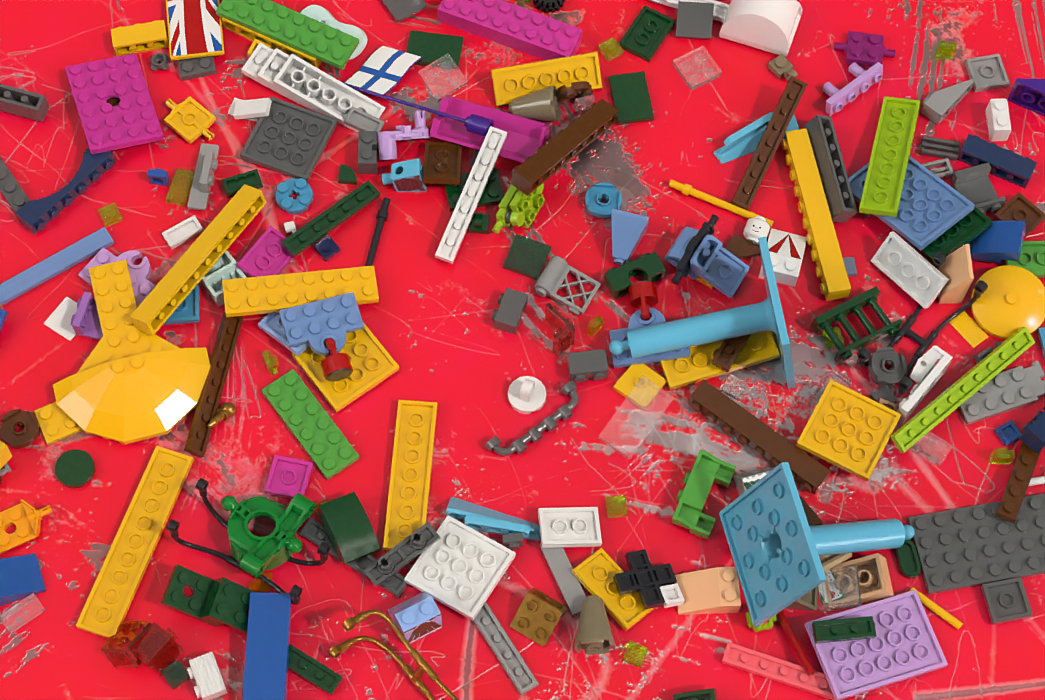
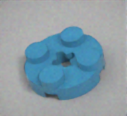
M289 179L278 184L276 201L279 208L293 215L301 214L308 209V206L313 202V192L305 179ZM294 193L299 194L297 199L293 200V197H290Z
M597 183L591 189L589 188L585 195V206L588 213L598 218H610L612 209L620 210L622 205L620 191L618 192L615 186L610 183ZM602 197H605L606 201L608 202L601 203L599 202V200H601Z

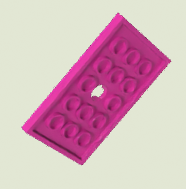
M136 53L65 67V73L91 155L164 140ZM115 97L120 99L118 106H112L110 103H107V100Z

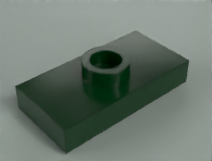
M257 169L222 179L227 198L233 197L244 184L256 189L263 187Z

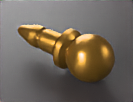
M231 402L224 403L217 410V415L209 421L208 428L216 426L222 420L226 421L228 417L234 416L236 406Z

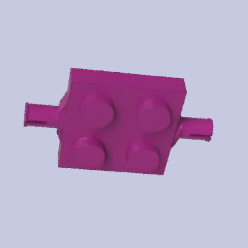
M848 31L845 44L834 43V50L844 51L846 55L845 63L849 64L856 62L857 65L873 66L877 62L882 64L884 56H895V50L885 49L883 44L884 35Z

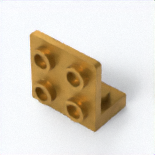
M532 588L527 592L510 627L541 646H545L559 619L566 614L568 607L538 589Z

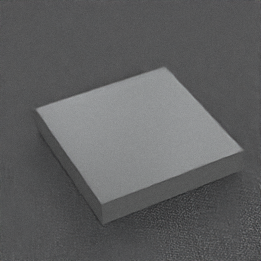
M1000 54L965 59L964 64L969 79L974 81L972 85L974 93L1009 87L1010 82Z

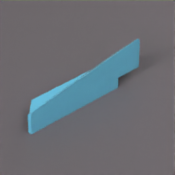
M771 111L727 137L723 141L725 145L713 152L718 161L724 164L754 152L773 112ZM793 115L786 131L799 130L795 115Z
M451 497L449 500L446 515L465 521V525L476 531L500 535L522 533L524 539L540 541L541 539L538 524L455 497Z

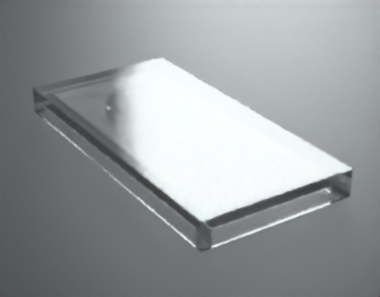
M642 376L598 438L630 460L674 397L645 376Z

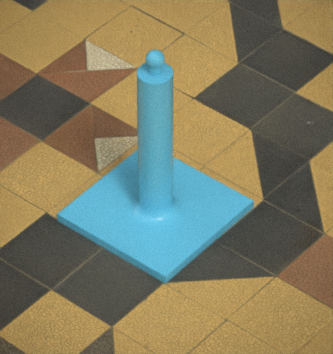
M766 236L758 238L767 298L763 302L627 330L628 340H613L609 345L610 352L614 355H619L623 351L630 349L634 359L754 333L772 331L776 334L787 388H795L790 342Z
M788 462L780 463L719 512L754 626L763 624L827 580L819 556L900 548L905 540L912 539L915 534L914 528L911 525H903L896 518L809 526Z

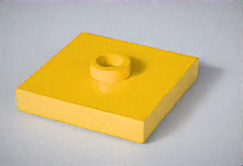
M635 364L627 369L613 386V389L644 411L667 384V380L645 364Z

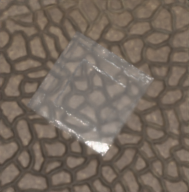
M730 374L721 388V392L738 401L747 382Z

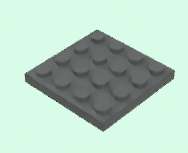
M271 96L270 100L272 102L269 116L259 118L240 153V157L296 179L303 178L308 183L338 122L333 118Z

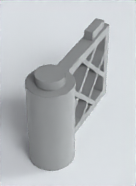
M552 256L535 283L534 289L536 290L535 293L540 297H551L569 307L568 311L578 316L579 314H584L601 283L569 266L561 257ZM569 272L577 277V282L568 283L566 276ZM589 283L595 287L593 291L584 292L582 284ZM579 285L581 294L572 295L570 287ZM566 288L569 296L561 297L556 293L558 289ZM583 297L585 303L583 308L575 305L573 299Z

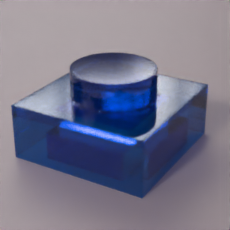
M329 235L314 245V249L325 262L340 252L339 246Z

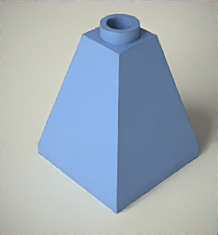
M612 209V257L614 263L623 265L629 261L649 226V217Z

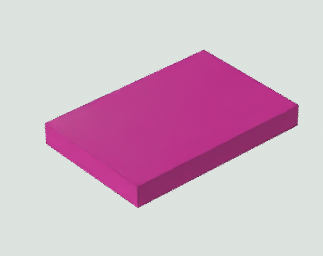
M270 225L237 263L236 267L249 277L279 275L293 259L291 254L282 245V241L286 237Z

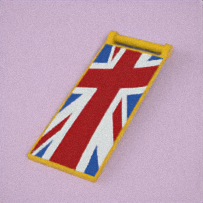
M166 0L171 60L223 55L225 53L222 20L216 14L220 0Z

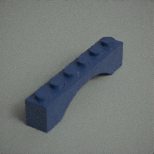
M88 148L84 152L81 166L75 177L60 191L45 198L28 201L15 213L19 222L34 235L38 231H42L47 223L58 217L65 207L70 206L75 198L83 194L93 182H97L102 174L114 166L116 161L113 153L107 151L91 155Z

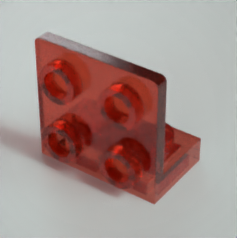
M547 303L545 307V321L556 331L553 335V354L559 357L574 344L575 324L571 319H566L557 306Z
M126 621L120 625V630L115 635L106 640V644L101 650L114 667L137 669L142 664L138 658V653L131 646L152 625L149 621Z

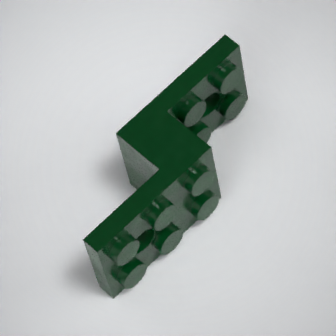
M175 565L161 604L212 626L225 624L247 634L248 616L246 610L249 607L250 592L255 591L223 577L212 580L183 566ZM185 586H188L192 591L190 597H186L183 593Z

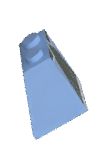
M425 592L388 609L393 622L409 644L442 628L441 612L433 597Z

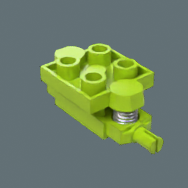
M544 183L528 196L511 184L498 206L497 222L492 228L493 232L499 234L503 226L509 228L510 224L528 229L544 204L545 198L542 195Z

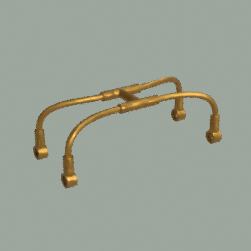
M368 610L359 613L353 618L349 617L342 623L344 629L349 632L357 624L367 619V616L377 615L390 625L409 651V655L419 666L414 672L390 647L380 640L369 636L355 637L333 646L328 651V654L333 659L340 656L342 652L352 647L356 642H372L383 648L399 663L408 678L429 700H435V698L421 680L424 672L452 700H459L438 678L439 676L419 652L412 648L395 623L383 612Z

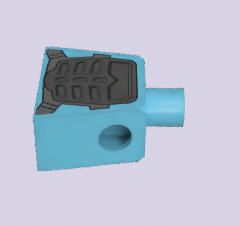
M419 158L393 163L391 165V173L382 174L383 185L393 184L397 192H427V183H423V166Z

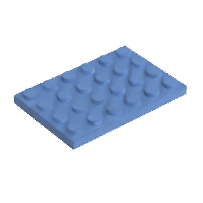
M909 156L897 217L875 216L921 251L974 210L975 204ZM869 163L848 178L853 197L859 203L861 202Z

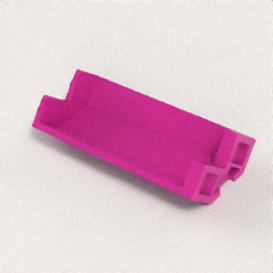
M448 95L441 99L440 112L466 119L471 114L492 119L494 121V128L507 132V137L499 154L501 157L523 163L528 156L534 155L535 151L539 147L542 148L545 141L549 140L551 130L548 129L550 124ZM440 115L433 118L429 135L477 150L481 149L485 139L484 136L468 132L464 122Z

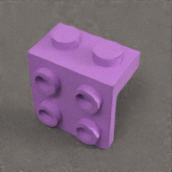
M84 292L82 298L78 299V309L76 315L72 316L71 325L76 335L101 340L103 333L96 301L92 293Z

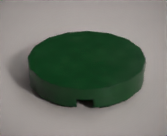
M74 449L63 453L55 465V475L58 480L69 488L83 487L86 485L85 483L91 481L95 473L93 459L83 450Z

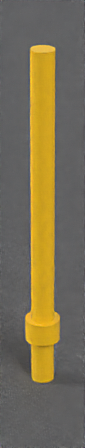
M672 179L669 183L670 187L682 191L684 195H692L750 219L760 216L696 190L687 183L684 185ZM765 218L771 228L774 221Z

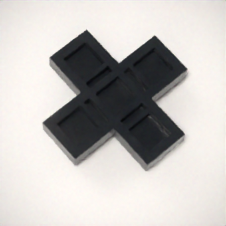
M645 549L626 553L625 558L630 571L617 573L613 577L619 595L638 592L645 610L664 606L665 600L660 587L675 584L677 581L671 564L652 567Z

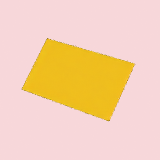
M965 311L949 322L973 348L989 337Z

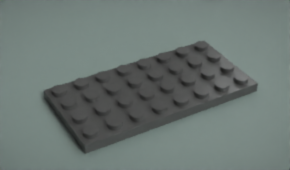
M1045 493L1024 497L1014 524L995 516L1000 501L908 517V525H911L915 531L912 540L916 547L928 595L1017 577L1024 578L1045 574Z

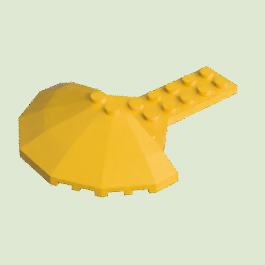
M126 259L88 268L103 337L77 374L53 384L56 403L86 434L98 435L104 439L119 441L122 444L168 434L179 421L181 422L192 409L197 407L211 367L206 347L179 348L155 334L153 336L136 329L130 315L137 308Z

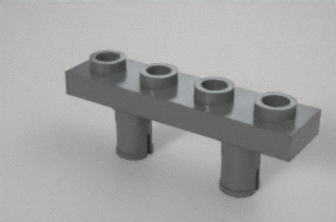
M426 522L367 567L364 573L377 588L437 542L440 536L430 523Z

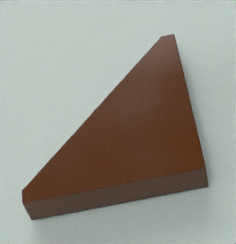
M734 234L725 248L740 260L760 255V248L736 234Z

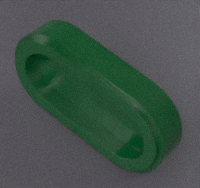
M905 540L900 548L894 549L901 574L905 578L914 579L919 575L921 565L914 543L911 540Z

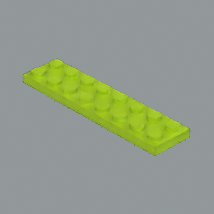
M884 96L859 213L897 217L921 100Z

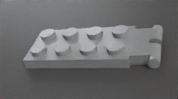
M1039 361L1033 362L1031 367L1025 369L1019 366L998 373L961 404L958 409L966 425L1038 401V397L1044 396L1045 380L1041 381V379L1045 377V373Z

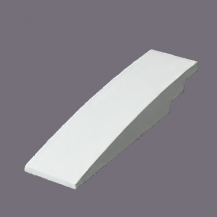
M261 42L241 69V73L316 113L337 120L338 124L358 133L359 130L344 124V120L352 106L378 119L386 108L294 54L289 56L277 48L273 50Z

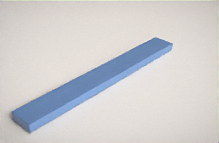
M103 227L1 283L0 307L97 254L102 247L106 249L115 244L107 229Z

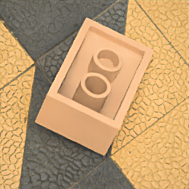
M969 244L963 245L946 256V261L940 266L939 271L949 281L937 295L939 304L962 303L974 279Z
M879 553L843 562L827 570L834 571L837 578V587L844 592L846 599L832 601L826 571L824 572L827 579L825 583L830 608L875 602L894 596L886 558Z
M716 567L675 575L676 583H678L685 599L683 605L677 606L678 615L739 612L741 599L736 567Z

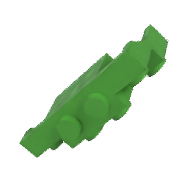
M700 450L691 473H686L683 481L686 484L684 490L680 489L676 500L679 503L671 523L690 530V533L708 539L716 518L702 513L703 507L713 482L729 487L736 466Z

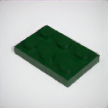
M498 168L492 170L477 208L497 205L502 201L504 195ZM470 172L460 174V185L445 184L450 212L454 211Z

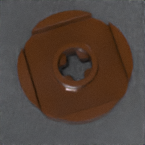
M580 81L571 83V87L568 88L565 85L559 87L556 90L559 104L569 101L581 103L585 101V97L593 94V90L589 82Z
M12 410L1 420L0 436L7 445L14 449L27 447L40 436L39 421L28 410ZM20 425L21 427H25L23 428V431L15 432L17 430L16 426Z

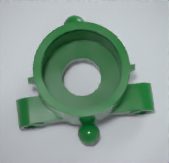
M300 493L293 497L288 507L284 503L280 504L262 496L247 500L243 499L239 503H237L234 496H225L221 501V505L224 510L231 511L227 526L231 554L240 563L239 566L256 578L264 570L274 569L282 565L291 557L292 553L295 554L301 551L303 544L299 538H296V531L313 513L316 503ZM257 516H268L275 522L276 527L270 535L258 537L249 531V522Z

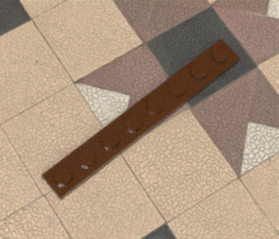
M793 76L789 78L732 198L731 204L749 210L808 85L807 83Z
M225 311L210 358L211 367L195 410L184 451L199 458L204 457L212 431V427L208 428L207 425L216 416L244 318L242 316L226 317Z

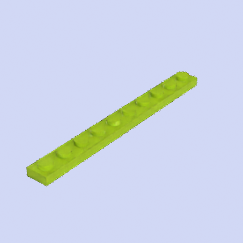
M1027 327L1018 329L893 433L890 437L899 452L907 451L1031 347L1035 341Z

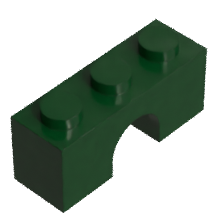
M656 252L645 253L637 260H629L621 267L609 269L605 273L604 283L615 300L629 294L628 288L632 285L629 280L631 277L640 276L645 281L654 283L664 278L666 269Z

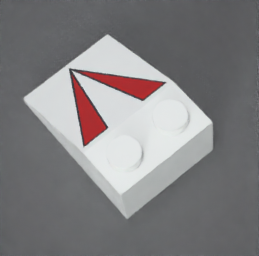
M771 228L767 244L776 282L795 287L807 237ZM761 265L758 278L764 279L763 269Z

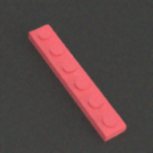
M730 642L727 643L722 659L723 664L835 700L825 674L815 671L813 675L808 676L802 666Z

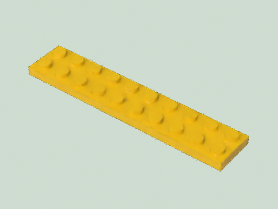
M156 445L77 621L76 627L78 629L115 641L193 464V457Z

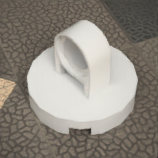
M523 376L517 378L511 383L508 390V400L511 407L522 414H531V412L540 410L546 400L545 386L535 377Z

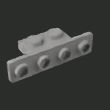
M201 144L188 200V209L205 211L207 208L211 186L214 185V171L217 170L219 145Z

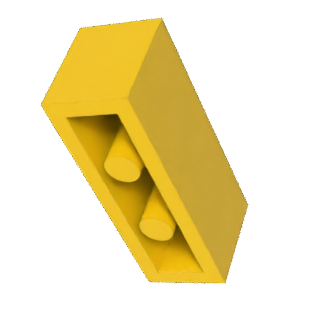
M154 20L148 23H137L131 26L110 29L116 57L169 48L164 20Z

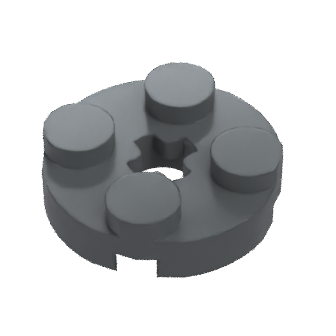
M882 347L869 357L868 367L875 383L887 386L895 385L906 374V360L901 353L898 354L894 351L896 349ZM885 362H887L888 365H891V368L889 370L885 368Z

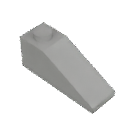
M971 79L935 91L930 97L927 96L923 100L921 113L938 125L970 92L974 81Z

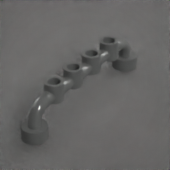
M573 380L565 384L561 391L565 396L570 395L571 401L560 407L553 415L545 418L538 426L530 429L523 437L515 440L509 447L502 448L500 446L502 442L497 436L491 438L485 444V447L489 452L495 451L502 456H508L515 451L521 454L527 449L526 443L530 440L536 443L543 437L541 432L545 429L549 432L558 426L557 420L562 418L565 421L573 415L571 410L575 408L579 401L576 391L578 386Z

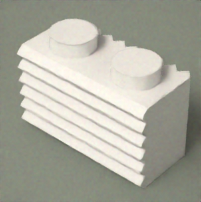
M991 99L985 110L989 140L1007 141L1012 131L1007 99Z
M213 652L189 660L191 667H188L187 670L191 680L194 678L196 680L197 686H194L197 698L202 697V700H212L227 694Z

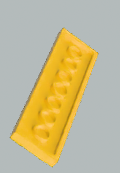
M374 266L222 280L226 317L276 313L279 310L354 292L357 304L379 302Z
M398 401L383 550L390 551L426 523L437 402Z

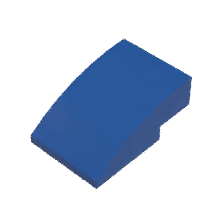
M993 221L990 228L967 243L970 246L971 260L1001 263V259L1019 261L1026 231L1025 221Z

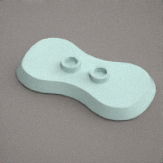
M310 5L300 12L305 16L358 38L359 44L349 60L357 57L366 47L367 35L361 28L339 22L324 7Z

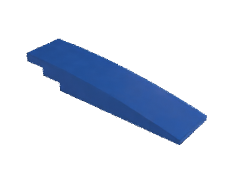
M250 592L242 700H287L292 600L289 593Z

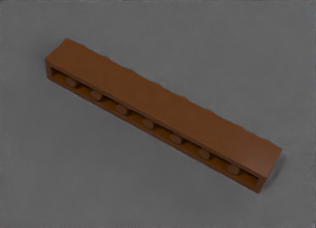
M603 99L593 103L589 110L583 111L579 115L578 119L572 120L567 128L561 129L556 137L550 138L545 146L539 147L534 155L528 156L523 164L517 165L511 173L512 179L510 183L527 196L610 128L615 123L619 110Z
M703 380L690 395L688 404L694 411L705 415L709 422L716 423L724 433L734 436L742 446H747L753 450L757 457L767 460L770 466L776 467L782 462H788L794 481L800 484L804 491L815 495L831 472L829 469L707 381Z

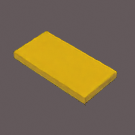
M600 548L575 567L571 573L591 595L598 596L599 599L603 600L605 610L627 631L654 608L645 610L638 592L619 595L613 577L615 574L624 571Z

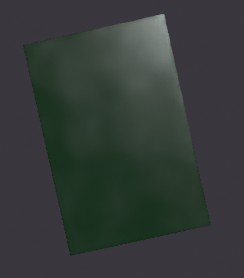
M644 6L619 42L618 47L650 62L674 27L676 21Z
M411 30L406 53L422 57L414 65L458 70L464 37Z
M645 72L609 76L614 107L619 110L617 115L618 125L653 121L654 114Z

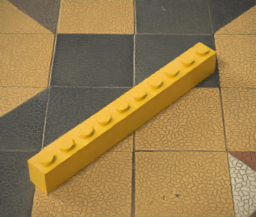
M807 128L786 131L784 139L781 140V146L787 154L785 156L787 166L790 165V179L795 184L794 194L799 199V212L803 213V227L808 232L807 242L812 247V260L816 261V275L821 280V293L825 294L826 301L848 298L851 286Z
M245 184L130 315L136 329L154 336L267 202L262 190Z

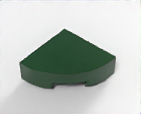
M340 164L338 183L357 185L354 171L350 167Z

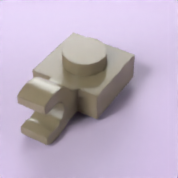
M782 54L768 63V68L778 78L783 76L788 81L791 76H798L797 72L793 70V65Z

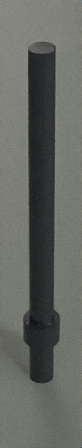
M383 198L381 209L378 210L376 216L378 220L365 266H373L384 222L387 221L389 215L387 212L390 204L389 198Z

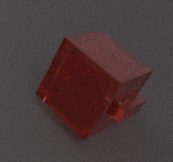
M155 622L132 646L133 651L140 658L143 665L149 670L152 668L161 676L183 652L182 647L175 642L177 639L175 632L170 628H167L165 631Z

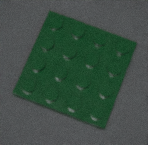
M974 207V210L921 251L909 241L907 242L933 264L932 259L937 252L948 256L990 228L993 221Z

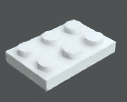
M598 507L538 509L542 548L601 546L602 538Z

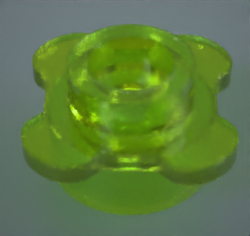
M835 327L833 329L834 332L839 337L841 342L844 343V338L841 336V329L839 327ZM823 331L826 345L829 347L835 346L826 332Z

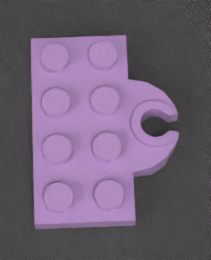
M102 247L78 274L82 280L92 286L88 268L126 259L137 307L155 288V285L148 280L152 272L148 258L145 256L139 265L133 264L136 259L142 256L139 251L130 250L116 257Z

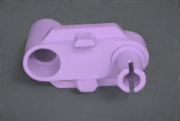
M425 110L414 111L415 127L411 129V125L396 126L395 131L377 132L379 160L397 159L396 140L430 138V128L426 127Z

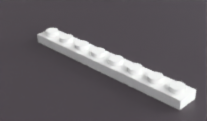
M490 126L436 251L435 258L453 264L503 147L507 132Z

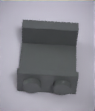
M989 162L955 171L951 179L954 189L974 203L975 207L983 214L999 211L1006 200L1005 197L998 198L988 177L991 171Z

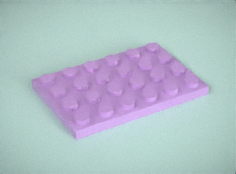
M916 590L809 621L805 624L835 700L852 697L935 671L948 665ZM873 617L877 635L875 638L815 644L811 625L813 621Z

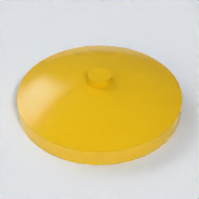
M1004 265L990 269L979 278V280L987 283L988 288L971 305V311L976 322L985 332L1006 340L1021 327H1027L1030 334L1040 327L1045 319V287L1033 273L1018 266ZM974 288L971 293V298L973 297V293L975 291Z

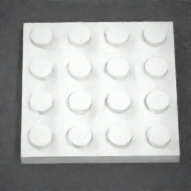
M448 515L437 530L440 539L422 552L404 580L407 584L423 593L431 595L435 600L473 621L515 558L516 553Z

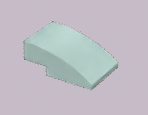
M227 250L201 279L202 284L218 306L224 304L222 280L247 278L236 267L237 262Z

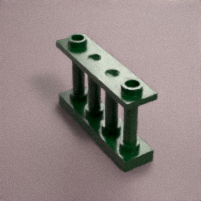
M877 286L814 318L810 326L813 331L824 330L838 349L834 358L835 362L845 361L862 347L865 348L888 335L891 337L899 332L902 321L899 319L892 323L877 303V298L880 294ZM871 306L885 327L876 331L863 313L862 308ZM851 313L856 315L870 335L861 339L846 317ZM836 321L837 323L840 322L854 343L845 347L831 328V324Z

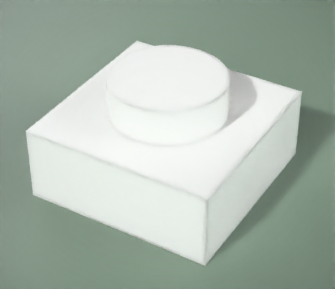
M678 583L660 587L665 600L664 608L683 605L685 599Z

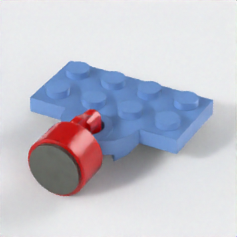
M639 281L633 283L628 288L630 305L638 308V310L631 316L628 328L610 331L611 342L613 340H628L627 330L666 322L664 315L659 310L653 308L658 303L657 286L655 283ZM689 347L634 359L630 349L623 351L619 355L612 353L614 368L691 357Z
M354 292L279 310L289 348L308 343L316 355L325 356V359L320 364L325 379L330 382L343 380L352 374L353 368L349 355L339 352L345 346L346 333L364 329V323Z

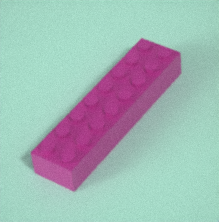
M442 0L437 9L439 22L542 60L576 55L582 42L583 29L503 0Z

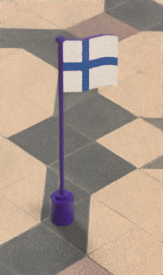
M382 46L368 58L358 72L347 81H342V83L354 90L464 122L468 132L486 137L490 126H494L492 119L471 114L466 119L385 95L399 83L416 62L422 59V57Z

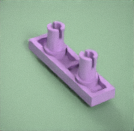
M854 62L849 66L848 72L853 74L856 79L839 90L830 82L825 83L822 91L830 96L826 100L825 112L829 116L839 112L847 103L854 101L859 94L866 92L871 85L878 83L883 77V65L877 62L868 70H864Z

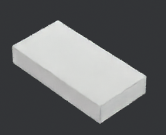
M270 98L236 101L233 116L235 119L269 116L272 101Z
M195 215L162 232V235L170 248L174 249L200 235L204 229Z

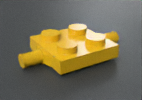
M189 96L184 102L176 104L171 99L166 101L165 105L171 108L172 111L164 119L165 124L191 144L201 135H204L209 140L214 138L215 134L209 131L208 128L216 121V117Z

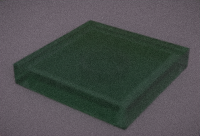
M516 234L503 263V268L538 280L551 251V246Z

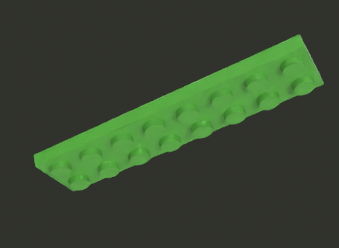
M223 0L216 10V14L220 17L343 70L359 44L358 38L271 0Z

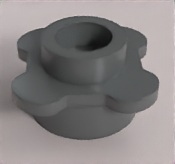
M156 53L151 56V69L153 71L168 69V56L166 54Z

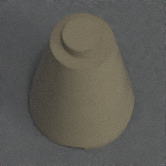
M550 85L512 99V103L509 104L510 113L533 120L559 121L560 111L557 105L558 98L555 85Z
M595 595L587 596L582 602L574 650L578 653H581V650H586V654L589 655L608 653L609 648L612 647L614 650L616 646L603 600Z

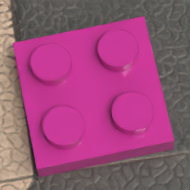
M275 455L264 490L265 493L293 499L297 493L305 496L314 466L313 462Z

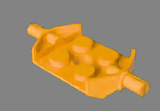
M21 499L20 504L0 512V554L38 537L41 530L42 517L53 513L50 505L36 510ZM10 525H15L16 530L14 533H6V529Z

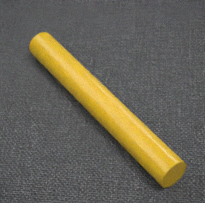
M916 590L923 605L956 629H960L963 625L962 622Z

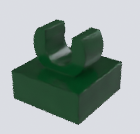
M482 212L474 213L469 224V233L487 234L489 214H483Z

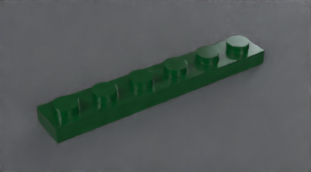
M368 180L283 240V247L293 258L379 198L380 192Z

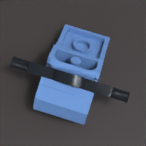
M713 214L708 222L703 223L700 230L687 226L684 227L664 259L676 267L677 272L671 280L673 284L678 285L682 277L689 276L695 280L700 276L728 298H731L750 267L723 248V243L713 236L715 231L713 227L719 220V217Z

